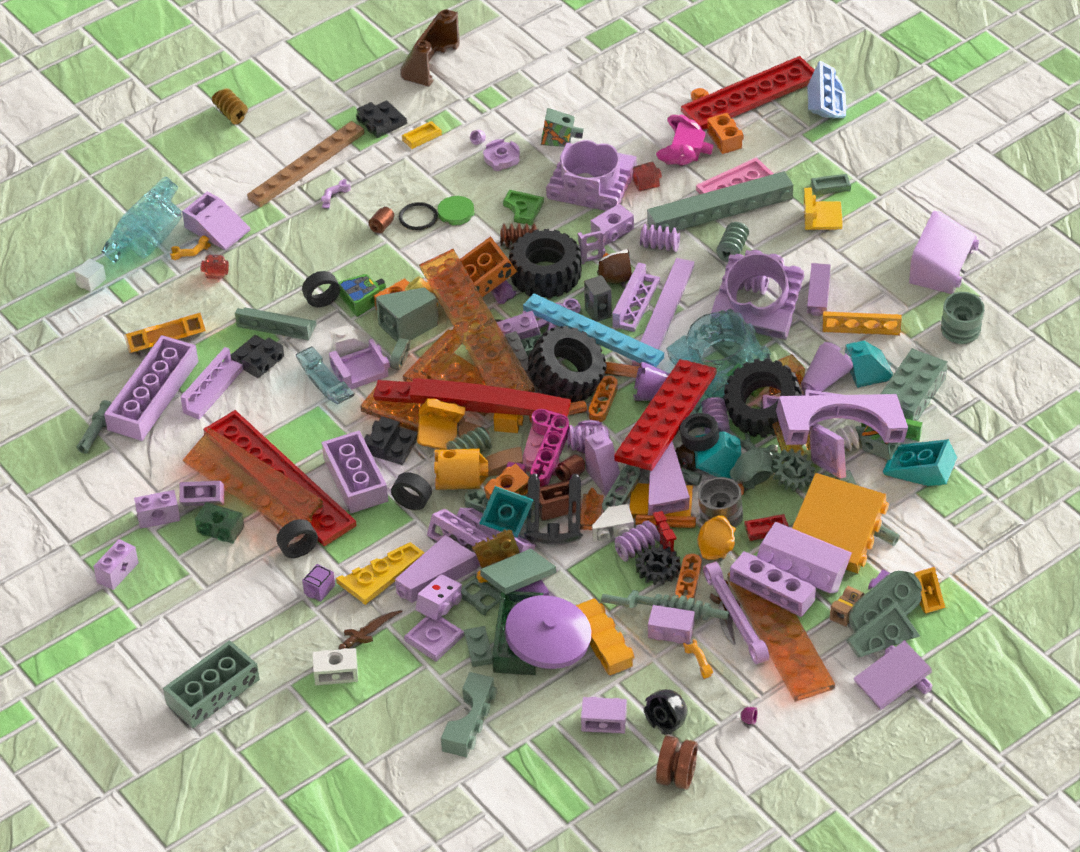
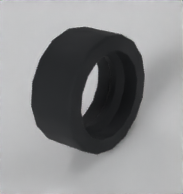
M318 271L306 278L302 285V292L308 304L312 307L320 308L332 304L338 298L340 286L331 272ZM330 284L329 288L323 293L312 294L318 286Z
M696 413L686 417L680 425L682 443L692 451H705L712 448L719 440L718 423L715 418L705 413ZM706 427L711 429L707 435L702 437L688 435L695 428Z
M404 472L399 474L393 484L391 495L399 505L410 510H421L432 495V488L418 474ZM404 487L414 490L419 496L408 492Z
M303 519L287 523L280 529L276 537L279 548L288 558H299L308 554L314 549L318 541L317 533L311 523ZM305 534L299 541L289 544L293 538Z

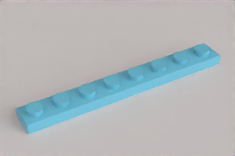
M533 294L523 304L524 311H533L535 316L559 327L568 326L570 329L574 327L580 332L584 331L588 337H593L596 340V344L638 363L646 362L657 367L664 359V352L536 294Z

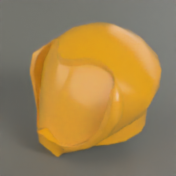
M725 516L713 517L702 525L697 539L702 558L707 560L725 559L726 555L733 550L736 528L730 525Z

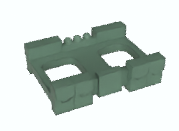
M476 573L475 578L461 588L462 599L468 601L477 611L485 616L495 605L504 601L505 594L498 588H493L489 583H479ZM473 584L481 588L474 595L466 591ZM489 595L495 601L486 606L480 601Z

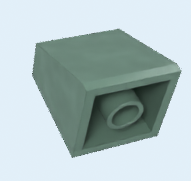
M425 287L376 297L378 325L396 342L399 338L410 339L411 341L438 326L437 298L434 293H430Z

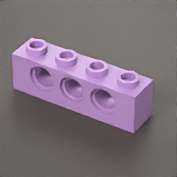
M744 551L730 567L731 582L800 617L815 602L816 587L794 577L790 573H786L773 564L759 559L755 555Z

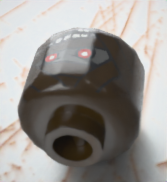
M684 444L677 447L675 452L680 467L693 472L697 471L695 451L686 448Z

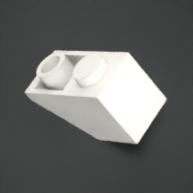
M629 504L608 507L592 525L593 542L615 539L617 536H622L624 532L634 528Z

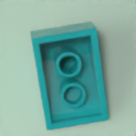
M949 439L901 444L891 460L887 461L883 474L925 486L945 485L953 470L957 455Z

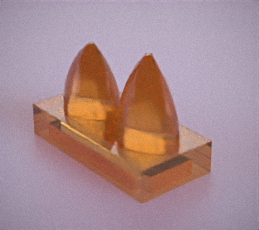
M593 487L587 494L583 493L581 530H592V525L602 515L604 495L597 494Z

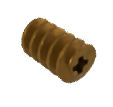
M225 88L217 91L212 96V103L233 124L238 125L244 120L248 107L232 90Z

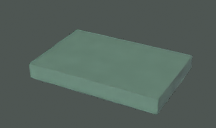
M528 549L480 569V576L504 594L513 592L556 573V566L533 549Z

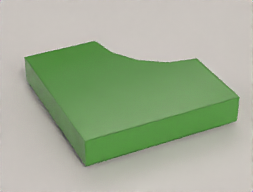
M509 190L503 200V206L514 212V222L527 223L532 226L544 203V197Z

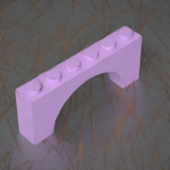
M897 394L779 396L776 408L786 445L806 444L811 426L820 421L833 418L851 419L864 423L878 432L884 443L904 442L908 430Z

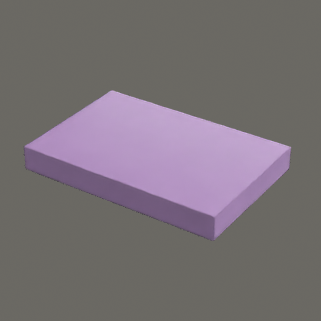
M818 423L814 424L809 428L811 460L814 464L839 479L845 478L844 438Z
M904 640L855 676L854 681L882 710L931 674L932 669Z

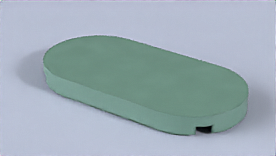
M901 570L886 575L851 607L849 622L854 632L859 630L892 602H897L907 616L921 601L922 586L919 579L911 572Z

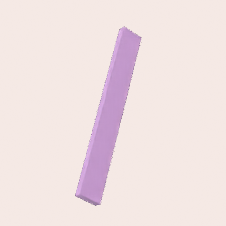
M676 258L640 342L658 350L660 349L693 271L694 261ZM632 360V366L641 367L640 363Z

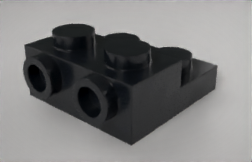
M388 100L377 105L370 102L357 108V121L363 124L368 132L372 133L376 138L407 124V118Z
M254 335L231 354V360L243 364V370L259 378L277 362L282 360L284 350L283 345L268 337L264 340Z
M381 417L379 421H374L372 433L370 435L366 434L364 440L373 457L403 465L417 442L418 432L400 427V421Z

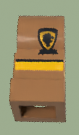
M848 586L842 596L832 603L830 620L847 627L850 623L849 613L851 607L865 593ZM838 613L843 614V615H844V618L838 617L837 614H838Z

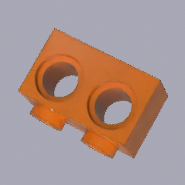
M728 113L707 119V133L722 154L742 148L743 132L737 128L734 119H731Z

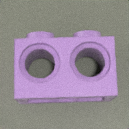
M533 311L496 323L500 340L505 349H507L504 342L505 334L517 331L520 339L541 335Z

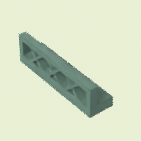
M246 307L243 309L237 308L235 312L237 327L308 341L317 325L315 320Z

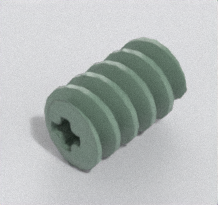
M731 222L727 225L716 250L718 257L724 262L728 263V258L731 254H741L749 236V229L745 224Z
M482 426L476 427L473 431H468L467 434H462L460 438L456 437L453 441H448L446 444L447 449H480L481 452H485V446L488 449L492 448L490 436Z

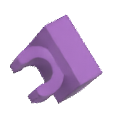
M505 280L494 288L491 293L498 303L505 304L508 298H514L516 291H512V285Z

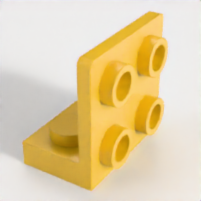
M804 188L805 230L842 229L841 202H816V195H812V188Z

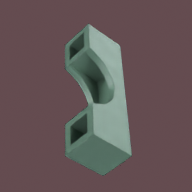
M469 672L462 688L463 702L472 709L464 718L448 721L441 736L442 752L466 758L469 751L475 747L476 735L482 731L483 718L488 716L491 699L494 700L497 694L494 677Z

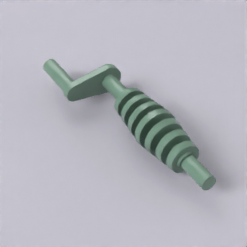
M633 590L627 598L602 594L601 602L625 606V608H634L638 603L695 611V620H700L701 615L702 620H708L710 617L726 620L729 618V611L713 609L710 603H705L703 607V601L697 600L695 604L694 598L690 597L687 601V596L683 595L680 599L678 595H673L672 598L670 595H664L662 599V594H656L652 598L641 596L639 591Z

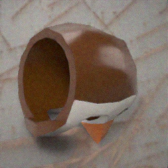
M626 249L612 254L605 253L598 263V276L602 275L608 284L628 282L632 276L629 250Z

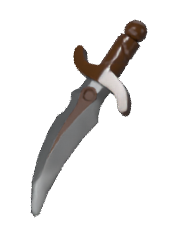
M711 593L709 598L714 603L720 604L718 609L727 611L720 597ZM729 614L728 620L719 618L724 634L735 645L732 618Z

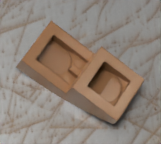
M521 447L499 451L485 458L488 460V477L501 475L503 470L506 469L508 462L523 464Z

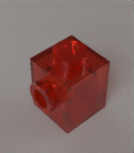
M653 161L632 167V180L639 192L660 187L662 174Z

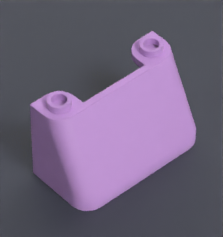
M933 211L913 251L909 283L949 294L954 293L956 287L959 288L961 285L962 277H960V270L968 253L972 254L973 251L978 249L979 240H977V236L942 212Z

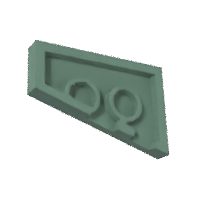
M892 602L847 638L846 642L857 657H863L891 645L900 644L904 640L907 641L920 637V635L898 603Z

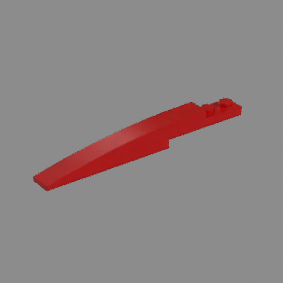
M413 378L412 382L377 380L373 395L375 401L424 404L427 399H437L440 402L454 403L465 407V411L527 416H532L533 412L537 409H545L567 417L571 403L570 399L534 392Z

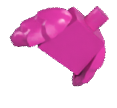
M672 114L667 118L669 125L675 132L672 145L657 151L656 156L658 160L665 162L667 165L677 164L682 166L698 161L700 152L711 155L714 145L704 142L706 133L702 131L697 122L688 119L682 114Z

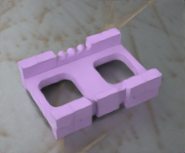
M603 227L593 233L584 235L581 232L578 233L582 264H585L587 261L600 259L606 253ZM598 236L596 242L587 244L588 237ZM598 249V255L587 257L588 251Z

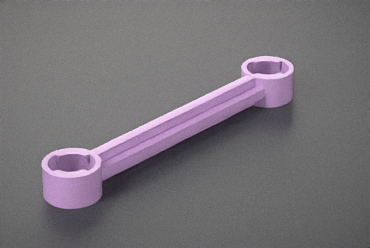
M717 562L704 565L705 579L710 586L713 585L727 611H729L731 618L748 645L751 659L755 664L768 661L769 652L763 640L758 639L724 581L721 567Z

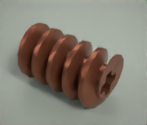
M503 223L500 230V247H502L503 242H505L506 247H509L511 242L512 244L515 243L525 233H532L533 230H538L535 223H533L531 229H529L527 223H525L524 229L521 228L520 223H518L516 229H514L512 223H510L509 229Z

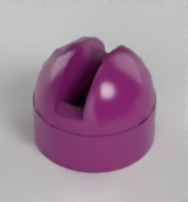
M744 708L740 714L741 720L746 724L755 725L758 717L757 708Z

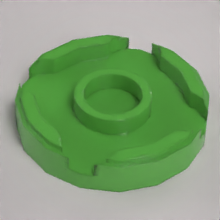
M464 196L447 197L438 205V217L444 223L445 221L449 222L450 225H462L470 221V218L474 216V204Z

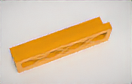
M823 311L822 332L900 335L902 315Z

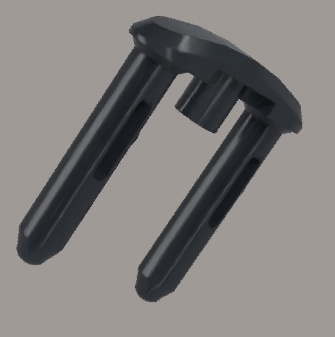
M532 473L528 479L527 498L533 499V502H535V521L531 522V505L527 514V532L523 535L530 541L549 545L568 544L579 541L583 536L580 532L581 479L579 475L572 474L569 480L568 532L562 534L560 533L559 523H547V533L539 532L540 479L536 473ZM574 502H576V522H575V523H573V503H574Z

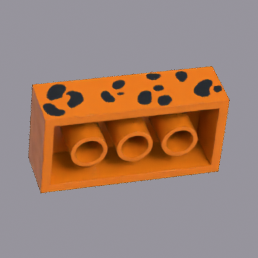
M490 236L429 282L435 287L436 292L453 315L457 317L517 271Z

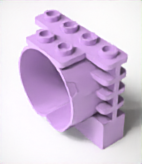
M581 140L574 144L566 143L560 155L557 169L554 170L550 183L546 187V196L551 200L607 211L621 203V198L624 197L628 184L631 183L636 173L637 157L617 153V150L612 145L596 144L590 140ZM588 173L594 178H585L577 175Z
M746 250L745 256L741 254L729 255L728 265L725 268L726 271L722 278L719 294L716 295L710 315L712 324L787 340L793 320L792 314L795 310L798 294L802 287L801 284L805 277L804 271L797 266H785L784 259L777 254L768 255L758 250ZM756 276L769 277L779 284L782 294L775 302L766 307H757L751 302L738 303L736 299L738 289L746 280Z

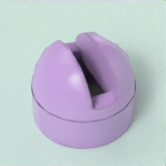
M474 130L470 134V140L475 145L482 144L486 139V135L482 130Z

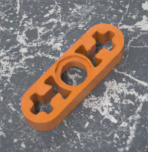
M604 376L599 383L589 406L590 420L603 422L606 419L618 390V381L615 377ZM600 397L608 398V400L606 401H600L598 399Z
M688 554L683 558L675 595H678L679 599L684 595V590H688V595H686L687 601L690 597L695 598L702 568L701 557L697 554ZM691 563H694L693 570L689 569ZM686 577H691L694 579V581L687 583L683 581V579Z

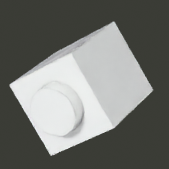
M90 258L74 271L77 285L90 292L106 280L104 266Z

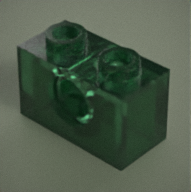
M208 502L204 504L195 518L197 533L234 544L245 527L242 513Z

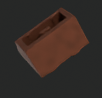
M569 480L540 487L539 514L542 521L568 515ZM576 502L573 503V513H576Z

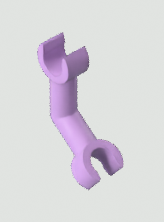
M346 179L340 180L338 185L325 190L324 196L321 198V201H323L322 208H330L332 194L340 191L349 192L351 190V186L347 184Z

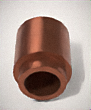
M389 207L379 208L368 222L370 229L375 233H383L393 222L394 212Z
M574 454L559 463L555 473L561 481L570 480L572 474L580 475L585 471V461L582 457Z

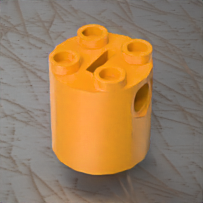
M480 449L435 450V489H481L482 483L488 477V460L481 455Z

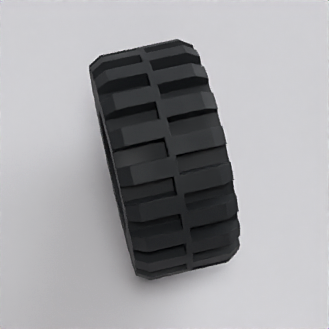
M538 229L533 230L532 233L527 232L523 237H519L510 248L509 260L517 271L510 277L512 283L519 291L525 292L530 297L533 294L547 297V299L552 298V296H562L564 292L568 293L571 291L572 287L574 288L581 278L580 247L572 237L570 238L566 233H560L559 230L550 231L549 229L539 231ZM539 262H553V263H555V264L548 265V266L536 265V263H539Z
M568 326L553 327L550 330H546L531 350L527 363L531 379H534L535 386L537 388L540 387L543 394L570 399L571 403L585 400L588 396L592 395L603 379L607 365L605 363V355L602 354V348L596 344V340L593 337H588L586 332H580L574 327L570 329ZM556 357L570 361L577 368L578 372L564 368L557 361Z
M764 358V361L754 359L752 363L746 362L742 368L737 367L733 371L734 376H729L728 384L724 387V402L733 424L739 427L741 432H749L750 436L757 437L758 434L761 438H767L769 434L773 436L779 435L778 432L781 431V426L776 413L778 400L770 407L764 409L751 408L746 405V400L753 391L762 387L776 388L781 391L780 396H802L797 377L791 371V368L787 365L783 366L782 362L778 360L772 362L770 358Z

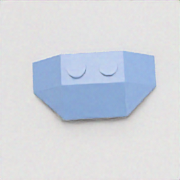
M819 61L808 84V110L821 117L845 118L846 102L842 84L836 76L835 69Z

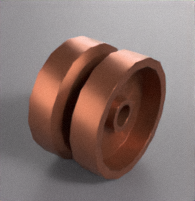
M665 736L658 758L657 784L668 786L674 778L676 788L689 789L697 762V741L686 739L680 747L677 737Z

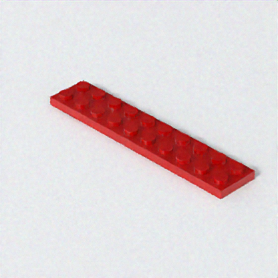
M236 410L203 429L204 435L295 520L303 519L310 522L317 533L318 542L324 547L357 526L356 520Z

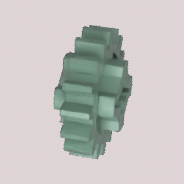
M793 448L789 452L784 449L781 454L777 453L772 462V471L775 473L773 480L778 479V485L784 484L785 490L791 487L793 492L797 488L802 491L805 486L808 487L810 485L811 478L814 477L813 472L815 468L810 467L813 461H807L808 455L802 456L800 450L794 453Z

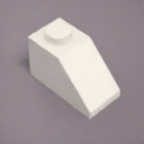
M350 325L330 330L333 350L337 351L340 357L369 347L368 340L371 339L369 334Z

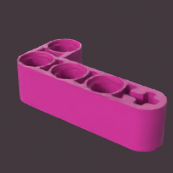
M537 409L532 414V428L535 433L544 436V439L532 465L530 475L536 473L540 479V487L549 485L567 441L569 420L562 414L545 409Z

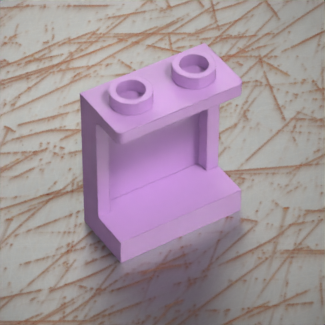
M373 339L368 340V348L340 357L337 351L329 353L330 367L345 392L388 377L389 360L387 357H383L380 345H376Z

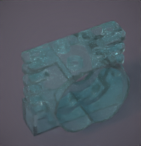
M163 177L119 219L116 228L101 252L115 264L130 249L143 259L148 257L169 236L182 218L181 210L171 202L178 190V186L168 177Z
M731 308L727 312L721 310L701 316L692 323L687 336H682L666 348L670 361L675 365L680 359L716 368L717 374L704 394L709 398L718 397L724 399L725 395L724 387L728 384L727 380L730 375L734 376L733 371L737 367L742 368L744 363H752L754 359L764 361V358H770L771 356L769 349L759 344L755 337L756 330L751 323L747 324L739 312L735 313ZM731 341L741 345V348L736 353L720 360H706L702 358L704 351L715 343Z

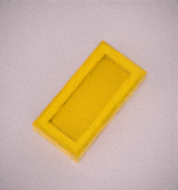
M430 121L403 134L402 140L411 149H414L441 136L442 130Z

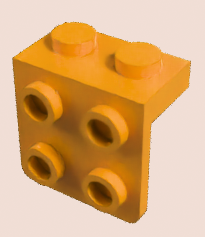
M427 399L419 409L418 444L446 450L447 442L453 441L457 437V423L465 415V407L454 403L440 402L437 399Z

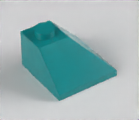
M866 341L845 344V354L850 357L853 364L850 374L857 388L887 382L892 378V370L882 350Z
M724 431L719 432V440L712 448L705 451H695L696 468L717 478L732 479L730 471L742 454L740 439ZM707 434L696 435L695 437H702Z
M494 486L479 524L500 532L504 529L506 531L510 529L514 537L518 538L533 499Z

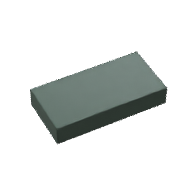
M847 174L811 178L814 195L851 191V184Z

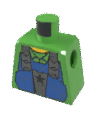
M367 274L338 282L340 286L339 297L356 317L375 307L374 295L386 289V283L382 278L373 282Z

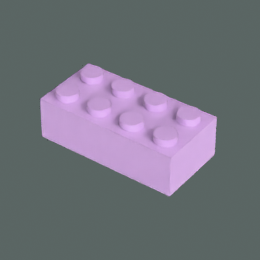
M360 430L321 442L323 459L350 514L388 502L387 485Z

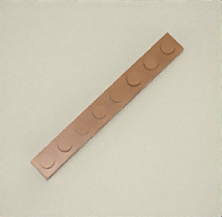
M350 121L247 194L248 200L261 208L364 135V128Z

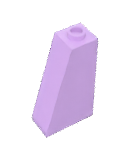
M673 442L670 443L654 469L650 471L648 515H653L654 512L659 511L667 514L689 510L690 497Z
M445 535L395 579L396 593L401 598L413 603L417 601L418 593L440 574L456 581L477 569V556Z

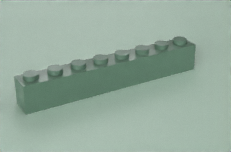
M785 171L649 208L647 209V223L649 227L654 225L655 231H657L659 226H661L663 232L666 227H669V232H672L673 228L679 231L793 199L794 185Z

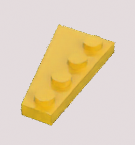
M409 542L388 552L387 556L382 559L376 558L370 561V565L361 569L357 567L351 570L352 573L345 577L343 575L337 577L336 583L366 605L392 585L395 579L425 552Z

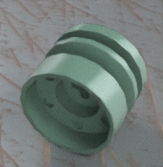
M956 292L946 298L940 326L943 336L949 341L957 344H967L979 337L985 309L984 303L978 296L969 292Z

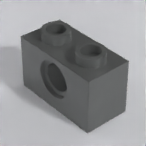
M600 275L585 280V310L591 319L599 322L611 318V288L603 276Z

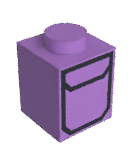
M316 564L302 579L304 594L321 602L335 587L334 572Z

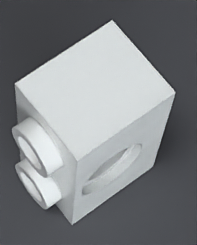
M356 648L313 652L315 685L358 682Z

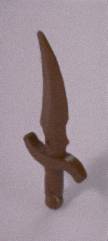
M399 610L381 615L368 622L366 626L361 627L359 631L354 629L344 630V635L351 637L345 640L343 644H340L338 649H349L357 642H372L373 637L366 635L374 632L387 620L403 611Z

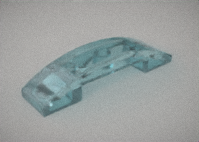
M313 346L296 354V358L307 376L330 401L340 404L355 396L344 381L340 382L325 366L323 357Z

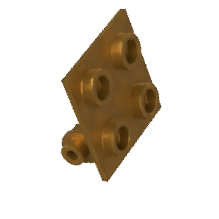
M504 529L496 534L497 537L493 534V539L490 540L487 537V542L483 540L478 543L476 542L472 546L481 569L520 553L512 530L506 531Z

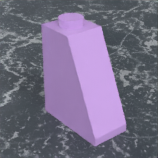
M811 263L807 313H811L814 316H821L823 311L827 312L831 264Z
M601 430L585 437V460L587 473L603 494L607 496L620 471L618 463L614 461L615 450L613 443L606 433ZM618 487L615 492L622 490L623 487Z

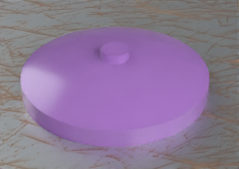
M542 595L524 599L512 608L507 617L505 636L511 650L523 661L540 668L559 669L576 663L585 655L591 640V627L585 614L571 602L555 596Z

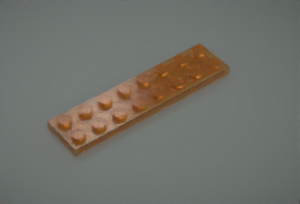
M729 572L727 579L757 634L766 644L769 656L794 701L834 690L835 683L797 615L731 582Z

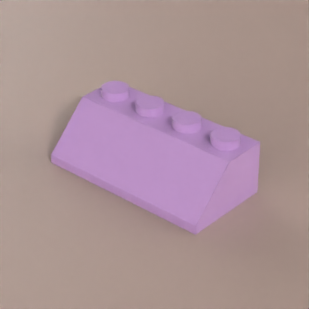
M775 522L762 541L757 557L804 582L810 583L816 588L828 593H835L839 590L852 553Z

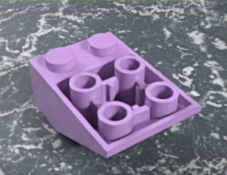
M208 191L182 211L184 227L200 237L203 235L210 238L209 242L225 251L251 230L221 198Z

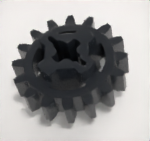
M661 544L659 548L652 545L650 550L645 547L644 553L639 552L638 558L635 560L636 573H639V578L645 577L646 583L653 581L654 585L659 581L662 585H665V580L672 582V576L678 577V572L681 570L680 557L677 556V552H671V547L663 549Z

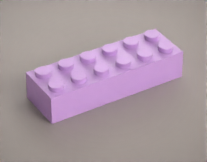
M161 335L104 413L107 430L143 441L199 362L196 345Z

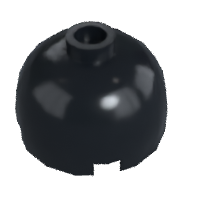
M670 689L658 690L645 699L644 714L646 720L654 729L657 725L664 730L661 732L662 734H671L684 724L687 717V706L684 699L676 691Z

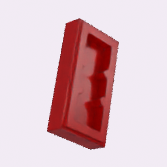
M785 514L744 521L749 541L764 539L775 522L789 527Z

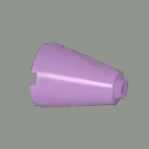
M824 342L821 344L801 382L802 391L805 392V389L821 392L850 372L853 367L850 357L847 354L843 356L839 352L841 348L833 343Z

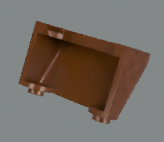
M444 9L435 16L414 44L401 66L400 75L402 79L427 87L432 84L433 76L430 75L429 71L430 59L436 51L445 53L447 48L453 47V50H457L460 46L458 12Z

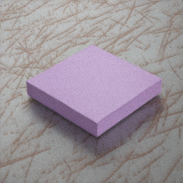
M426 616L404 636V641L437 662L464 637V631L443 617L435 621Z

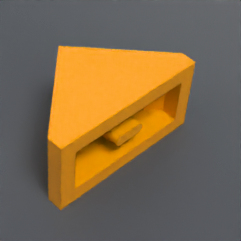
M935 567L914 572L922 586V597L919 605L923 612L929 613L945 608Z

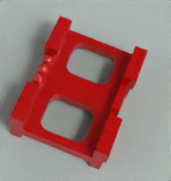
M663 511L654 512L653 518L657 523L660 544L663 545V549L671 547V552L675 551L674 540L677 538L673 530L670 529Z

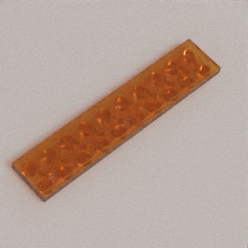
M451 249L419 264L420 270L485 384L534 392L533 384L455 250Z

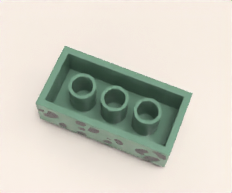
M911 348L881 394H897L905 419L918 421L945 381L948 361Z
M229 640L163 687L166 705L194 728L259 681L258 666L254 660Z

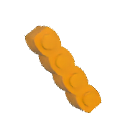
M595 598L575 605L585 614L591 627L589 645L607 674L611 676L633 667L634 652L631 647L626 646L622 633L617 632L613 619L611 617L608 618L604 605Z

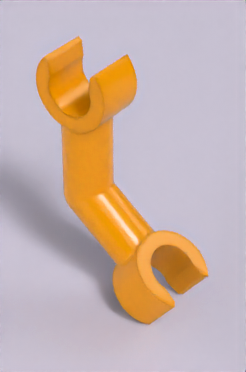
M203 235L193 249H180L178 246L171 247V259L178 260L181 257L196 256L203 249H208L211 246L207 242L210 238Z
M692 639L693 644L689 645L683 643L685 653H693L695 655L703 679L711 677V674H714L712 667L707 663L703 651L698 647L697 641Z

